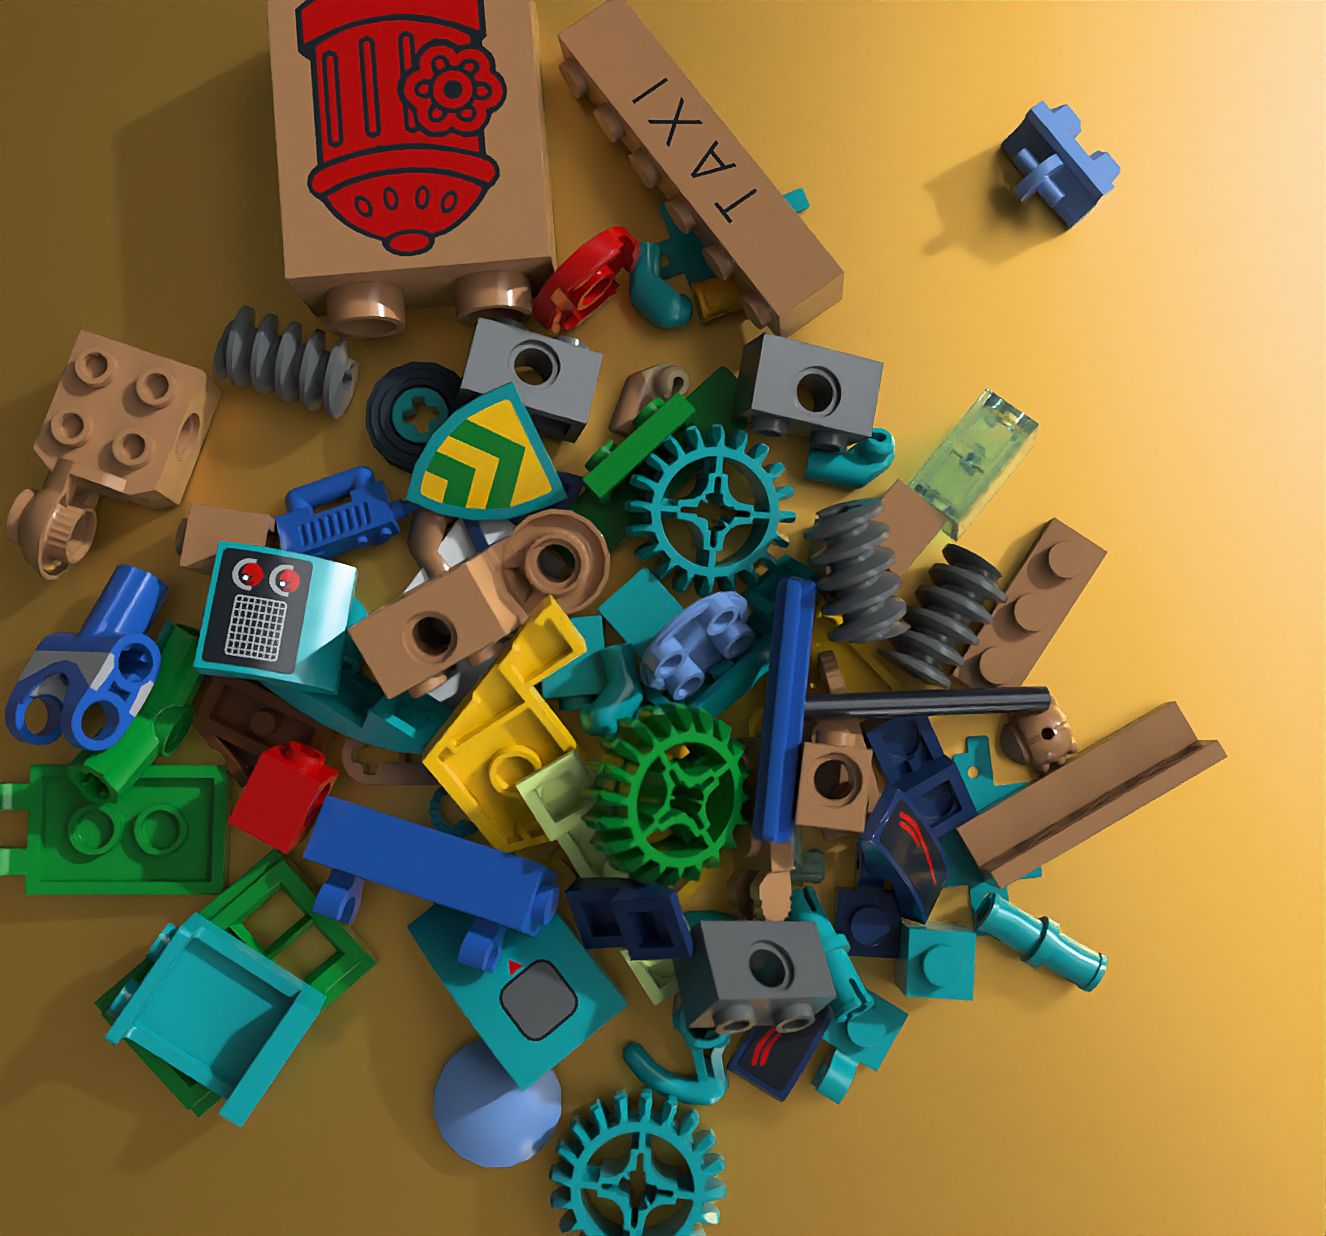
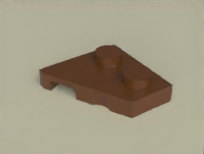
M224 676L213 677L192 723L210 748L222 754L227 770L241 788L246 786L262 752L282 742L289 744L291 741L307 744L324 755L335 730L317 722L288 704L259 680Z

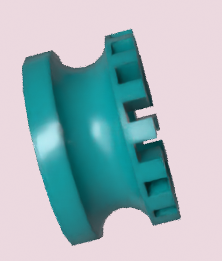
M443 786L437 789L429 802V815L431 816L432 824L437 830L459 838L477 832L479 829L469 820L462 819L453 825L445 818L443 803L449 794Z

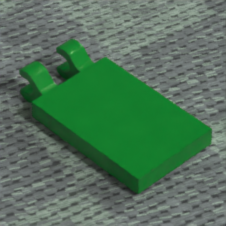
M30 764L29 783L0 782V810H28L27 847L0 846V875H26L25 895H220L229 887L231 824L227 823L231 816L232 775L227 770L226 765H150L118 804L104 803L102 806L82 796L76 785L67 779L69 764Z

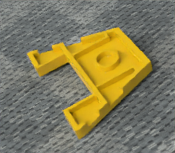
M551 594L538 604L423 749L422 763L496 850L506 853L550 841L516 788V783L573 749L585 763L591 762V759L534 688L535 684L587 651L584 638ZM665 750L667 758L669 760L673 759L669 751Z

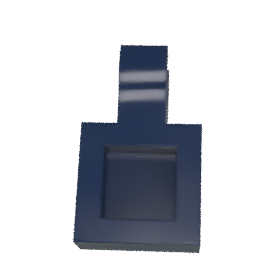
M856 843L854 887L835 886L833 928L836 934L845 935L851 947L847 953L848 956L899 959L901 915L895 890L884 889V879L868 874L860 843Z

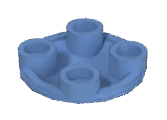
M735 591L717 592L696 601L677 614L655 636L644 653L639 670L644 685L655 690H667L675 700H683L694 694L705 680L704 673L716 665L723 657L732 659L742 654L752 643L755 633L746 623L749 614L747 600Z
M482 1038L462 1046L446 1061L434 1088V1117L443 1139L461 1158L482 1167H511L533 1158L552 1138L561 1116V1086L553 1068L522 1092Z

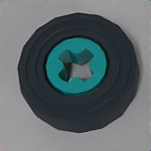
M412 361L391 369L375 384L367 401L366 428L372 445L390 465L410 474L413 473L415 463L432 434L456 410L453 407L461 378L455 371L435 362ZM422 402H425L431 412H439V418L429 421V431L425 433H419L414 424L406 423L407 417L416 413V404L420 405Z

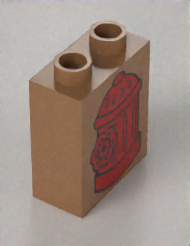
M266 0L285 280L316 317L327 316L328 330L331 333L349 338H378L397 334L406 328L405 309L455 305L456 320L463 325L476 327L479 316L490 320L496 317H505L520 323L533 317L531 313L533 308L532 298L538 296L544 284L558 269L535 0Z

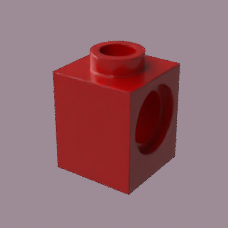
M291 741L289 744L282 742L262 752L227 823L286 854L307 838L322 808L326 795H329L340 772L324 764L326 757L317 749L301 742Z

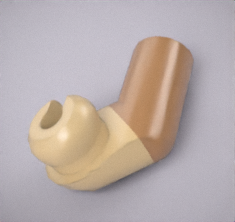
M662 363L630 375L624 383L608 430L621 437L628 438L636 430L632 425V421L651 401L660 397L666 403L678 391L683 397L686 396L690 389V377L687 371L672 363Z

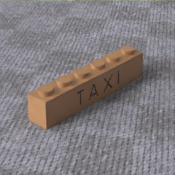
M607 0L557 35L564 62L559 64V70L570 90L576 97L580 98L586 94L596 107L593 110L595 118L605 135L613 143L621 139L632 152L629 155V160L638 177L648 188L657 184L668 198L665 201V206L674 223L684 234H688L693 230L705 246L702 249V254L708 266L722 282L728 278L733 281L743 294L739 297L743 310L758 329L761 330L768 326L774 335L788 338L842 300L844 271L625 0Z

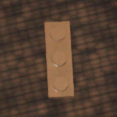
M1054 517L1049 520L1004 588L1003 592L1008 597V600L1005 604L995 602L989 613L994 618L991 625L981 623L975 632V635L980 640L977 646L968 644L961 654L966 664L964 667L953 666L947 676L967 689L1021 687L1108 552Z

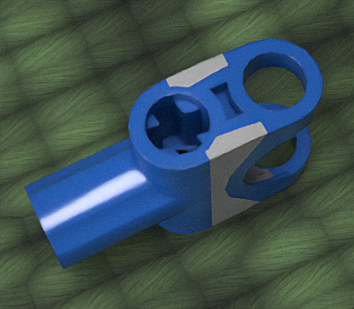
M118 565L80 631L54 632L46 636L35 649L7 701L5 723L10 734L19 742L28 745H48L58 740L62 734L72 746L82 750H105L115 745L143 706L158 678L161 669V654L156 643L146 635L169 595L168 587L160 579L146 571L131 565ZM39 698L46 706L48 719L43 730L33 734L26 726L25 711L34 699ZM99 703L105 712V725L98 736L90 739L84 734L81 727L82 716L86 709Z

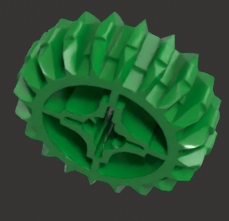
M675 702L661 703L659 708L650 705L638 707L636 719L630 717L616 719L618 738L610 736L598 738L605 752L602 760H593L585 763L591 773L596 774L594 785L579 790L584 799L594 804L580 817L587 827L596 830L589 842L594 845L597 851L606 854L605 861L609 863V866L622 873H628L629 878L646 884L649 882L653 884L655 882L665 886L676 887L680 879L699 881L702 866L708 869L720 868V848H737L731 835L735 826L749 824L740 813L743 802L755 796L747 789H743L742 782L754 770L738 763L746 746L739 743L737 739L730 737L732 727L726 725L722 720L714 719L713 715L708 714L707 710L694 706L686 708L685 705ZM683 743L689 750V753L682 759L674 757L671 760L667 758L664 752L668 748ZM669 827L672 832L670 836L657 842L648 843L645 839L655 830L663 832Z

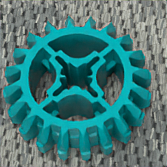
M712 424L706 432L704 444L696 426L685 427L683 429L684 449L681 448L675 438L670 436L661 444V449L667 457L665 461L653 453L643 461L644 466L653 472L651 478L648 479L642 475L631 474L628 479V484L633 488L645 491L642 501L635 499L623 501V510L642 512L643 521L627 525L624 528L626 536L640 537L646 535L648 538L647 542L640 545L634 551V555L637 560L645 561L658 554L659 558L652 566L650 572L658 580H662L675 569L672 578V589L680 593L685 592L693 577H695L696 595L701 598L711 595L715 578L721 592H736L735 573L738 574L746 585L754 586L759 582L758 574L753 567L755 562L770 570H773L778 564L775 557L767 551L769 545L787 548L790 544V538L784 534L776 533L778 522L788 524L795 522L796 514L792 511L779 510L778 501L791 498L794 495V490L792 486L774 487L772 483L773 480L783 474L785 467L781 462H774L763 468L761 467V463L769 451V447L765 443H757L745 454L748 433L744 430H735L725 445L723 426L721 424ZM703 458L702 473H697L695 487L691 493L678 499L663 498L666 487L674 475L685 465ZM723 461L735 467L745 477L753 492L755 505L740 503L732 497L728 490V475L722 473ZM711 493L712 504L720 505L721 509L736 510L737 514L735 516L721 515L719 520L711 519L713 526L708 528L707 519L697 517V514L681 512V507H698L699 502L708 503L705 496ZM661 518L680 519L688 525L692 536V546L697 548L695 563L685 559L672 547L663 530ZM753 524L751 533L745 543L731 556L716 562V551H722L723 541L727 532L736 525Z
M643 1088L640 1093L639 1106L629 1107L628 1095L625 1090L616 1091L614 1095L615 1111L611 1113L600 1099L593 1100L590 1103L589 1110L595 1124L593 1125L587 1119L578 1115L571 1119L569 1129L576 1139L559 1138L555 1152L565 1161L552 1164L549 1171V1179L556 1184L562 1185L551 1193V1207L559 1210H568L560 1218L559 1228L562 1234L573 1233L582 1229L579 1236H706L703 1227L699 1223L706 1225H717L721 1218L720 1210L711 1201L725 1198L727 1192L726 1183L713 1177L725 1170L723 1155L707 1153L716 1144V1136L713 1130H702L692 1134L700 1121L699 1113L692 1108L686 1111L678 1120L674 1118L678 1101L677 1097L673 1095H668L664 1099L661 1110L652 1108L653 1096L651 1089ZM633 1132L630 1147L625 1154L618 1158H602L601 1164L587 1163L593 1153L606 1141L621 1134ZM652 1134L665 1139L676 1147L687 1161L692 1174L677 1172L676 1165L665 1164L657 1159L652 1151ZM639 1153H642L643 1171L645 1172L646 1179L645 1190L640 1191L638 1206L634 1208L632 1206L633 1190L630 1189V1172L636 1170L637 1156ZM587 1189L597 1190V1197L611 1199L617 1203L623 1212L624 1225L615 1223L604 1216L592 1202ZM677 1198L686 1199L679 1210L670 1218L654 1226L644 1227L646 1216L653 1208L665 1204L675 1205Z

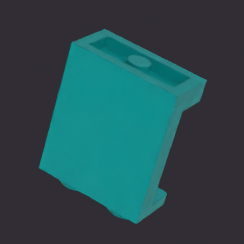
M195 912L180 928L169 923L160 933L145 956L155 963L142 983L131 978L108 1009L107 1014L117 1020L104 1039L116 1046L123 1037L129 1038L223 1097L226 1101L218 1114L241 1128L318 1016L327 996Z

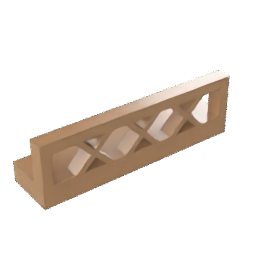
M1176 701L1166 702L1067 759L1061 766L1050 769L978 811V815L955 827L953 831L982 881L998 889H1003L1228 756L1218 740H1198Z

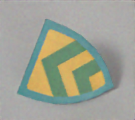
M511 381L483 393L455 410L432 434L415 463L405 500L441 515L477 521L514 518L546 508L567 499L568 495L514 382Z

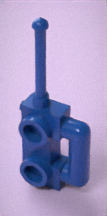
M357 466L290 490L285 496L287 513L275 517L282 550L331 560L334 556L357 548L363 549L368 545L378 546L384 544L392 536L400 534L397 520L408 517V513L424 507L408 500L398 499L393 501L391 492L383 480L376 482L374 473L369 467ZM351 496L352 502L318 514L313 513V509Z

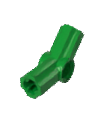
M175 620L165 621L155 641L161 654V669L158 678L124 735L115 745L105 750H81L68 765L67 779L76 785L82 796L101 806L104 803L118 804L158 755L165 758L169 757L183 742L195 717V708L191 704L206 677L205 674H200L193 667L200 630ZM104 726L97 732V734L94 737L100 734Z

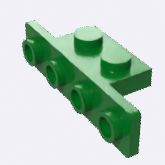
M719 367L686 398L678 391L666 403L660 397L651 401L632 421V425L636 430L619 446L613 440L607 442L585 464V468L589 471L582 479L585 491L578 497L570 510L587 518L604 536L609 554L614 552L629 538L624 530L627 525L643 522L642 512L623 510L624 500L635 499L642 501L645 492L629 485L628 479L631 474L642 475L648 479L651 478L653 472L644 466L643 461L651 453L665 461L667 457L661 449V444L672 436L678 441L681 448L684 449L683 429L689 426H696L705 444L706 432L709 426L721 424L725 432L726 445L729 437L735 430L745 431L751 425L750 423L731 419L738 379L727 367ZM703 458L692 461L680 469L670 480L663 498L671 499L703 469ZM552 544L551 547L574 570L575 559L570 550L562 545Z

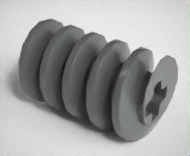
M247 305L240 308L234 320L226 326L218 342L213 364L214 378L223 380L228 377L234 385L243 388L252 385L258 393L269 396L276 392L282 401L294 403L300 399L303 407L306 409L317 411L324 406L328 416L337 419L342 416L355 393L359 374L358 361L349 358V339L340 337L329 352L325 350L326 332L316 329L305 344L302 343L303 330L301 323L292 321L281 336L278 335V316L268 313L263 318L259 327L256 328L255 309Z
M880 498L852 500L819 510L816 515L819 516L820 522L803 532L804 539L822 540L826 546L810 556L809 562L812 565L830 566L832 573L815 582L816 590L836 591L837 594L836 599L821 607L822 615L842 616L843 623L826 633L830 641H848L853 644L879 641L904 633L911 627L908 623L899 621L906 614V602L901 597L892 596L900 589L901 578L895 572L885 571L895 563V552L890 547L879 546L889 537V525L881 521L871 520L884 509V502Z
M948 543L942 550L943 557L948 564L935 563L928 571L929 577L935 586L921 584L914 592L917 601L923 608L907 606L906 614L902 617V620L911 626L910 630L888 638V641L897 652L881 648L876 650L891 664L922 683L947 689L951 687L952 683L940 669L943 663L958 667H964L966 661L955 649L956 643L961 642L977 646L980 642L979 638L968 626L970 622L976 621L991 625L994 621V618L982 605L985 599L1005 604L1008 600L1006 594L996 584L1002 575L992 564L968 549Z

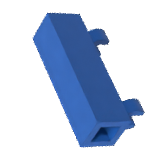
M326 795L302 857L332 869L329 879L323 884L317 895L313 912L352 925L360 907L362 888L366 880L473 916L475 919L462 942L457 962L490 973H494L503 948V938L507 928L536 938L541 924L548 925L551 921L560 896V888L555 885L558 874L543 864Z

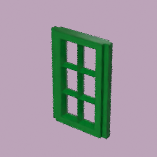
M276 848L272 849L198 913L277 965L278 963L274 958L314 925L337 950L303 980L327 996L320 1012L378 963V959L370 951L371 949L348 923L313 912L319 890L287 855H284L283 852ZM282 889L305 915L270 946L264 949L243 926L242 922ZM145 958L94 1002L101 1010L102 1017L111 1026H113L117 1019L107 1014L108 1009L131 978L139 983L143 982L155 964L148 958ZM123 1037V1040L188 1111L191 1109L198 1118L222 1098L136 1042Z

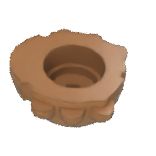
M1050 695V707L1047 711L1009 713V723L1004 724L1000 735V744L1004 754L1010 760L1020 765L1029 763L1038 774L1046 773L1050 764L1055 767L1061 766L1066 761V753L1074 754L1078 750V745L1073 739L1072 727L1067 723L1068 718L1059 709L1058 701L1052 695ZM1044 728L1050 731V737L1047 740L1041 736V731Z

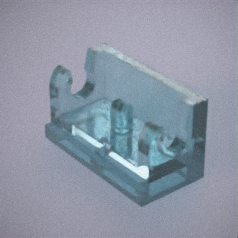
M986 388L907 485L949 518L942 527V530L957 542L1034 448L1039 423Z

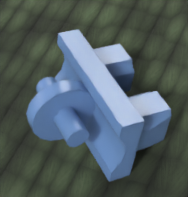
M1042 100L1030 108L1021 124L1003 141L1001 146L1025 176L1013 190L1021 202L1025 201L1038 192L1071 229L1080 223L1115 188L1112 182L1120 174L1121 167L1107 151L1097 150L1090 156L1075 139L1082 132L1081 120L1068 104L1050 110Z

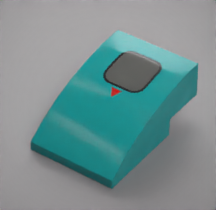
M510 852V853H509V854H512V855L517 856V854H516L515 852ZM434 904L409 924L407 928L458 1006L522 1092L628 1005V997L590 949L585 948L580 933L558 906L549 924H541L536 938L507 928L503 938V948L494 973H490L457 962L460 947L467 932L472 927L475 917Z

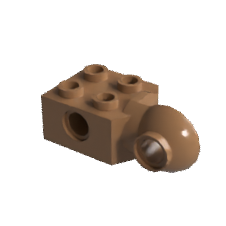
M80 329L33 447L34 451L49 468V472L41 491L27 488L13 502L6 521L7 539L11 543L20 545L24 559L42 578L47 581L57 580L68 572L73 564L80 562L88 552L96 532L97 516L95 508L100 495L128 505L132 502L152 510L179 506L223 390L201 369Z
M547 509L529 515L513 529L510 536L475 553L374 609L347 630L388 700L408 690L412 699H415L448 680L446 675L458 667L456 663L465 658L469 666L474 667L501 652L505 647L504 643L513 637L511 632L515 635L538 604L550 594L566 615L585 609L600 596L609 578L610 554L604 536L590 520L571 510ZM552 544L568 548L575 559L574 571L563 577L548 573L541 562L543 549ZM436 617L444 621L450 629L451 637L439 634L433 627L431 618Z

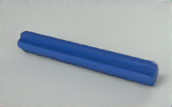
M801 577L782 578L777 583L752 828L753 837L765 842L787 843L791 840L793 833L816 597L815 582Z

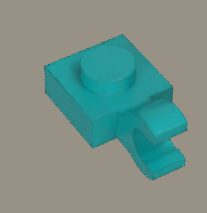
M867 988L865 989L872 996L875 1002L874 1005L863 1014L851 1020L847 1017L842 1023H837L833 1017L822 1039L833 1046L818 1068L811 1084L816 1087L815 1090L838 1105L852 1083L859 1062L877 1072L909 1015Z

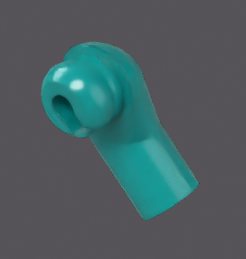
M639 242L641 255L634 270L630 271L629 297L633 306L656 326L662 328H670L671 326L681 328L685 326L693 314V305L690 298L685 294H679L677 290L660 277L661 246L651 242Z

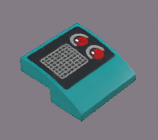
M219 541L193 667L200 674L261 680L267 681L272 688L337 695L348 635L347 629L349 628L358 577L357 568L285 550Z

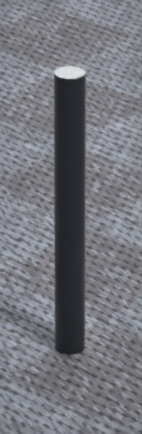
M1046 686L808 694L805 700L803 721L1039 712L1049 709L1051 698Z

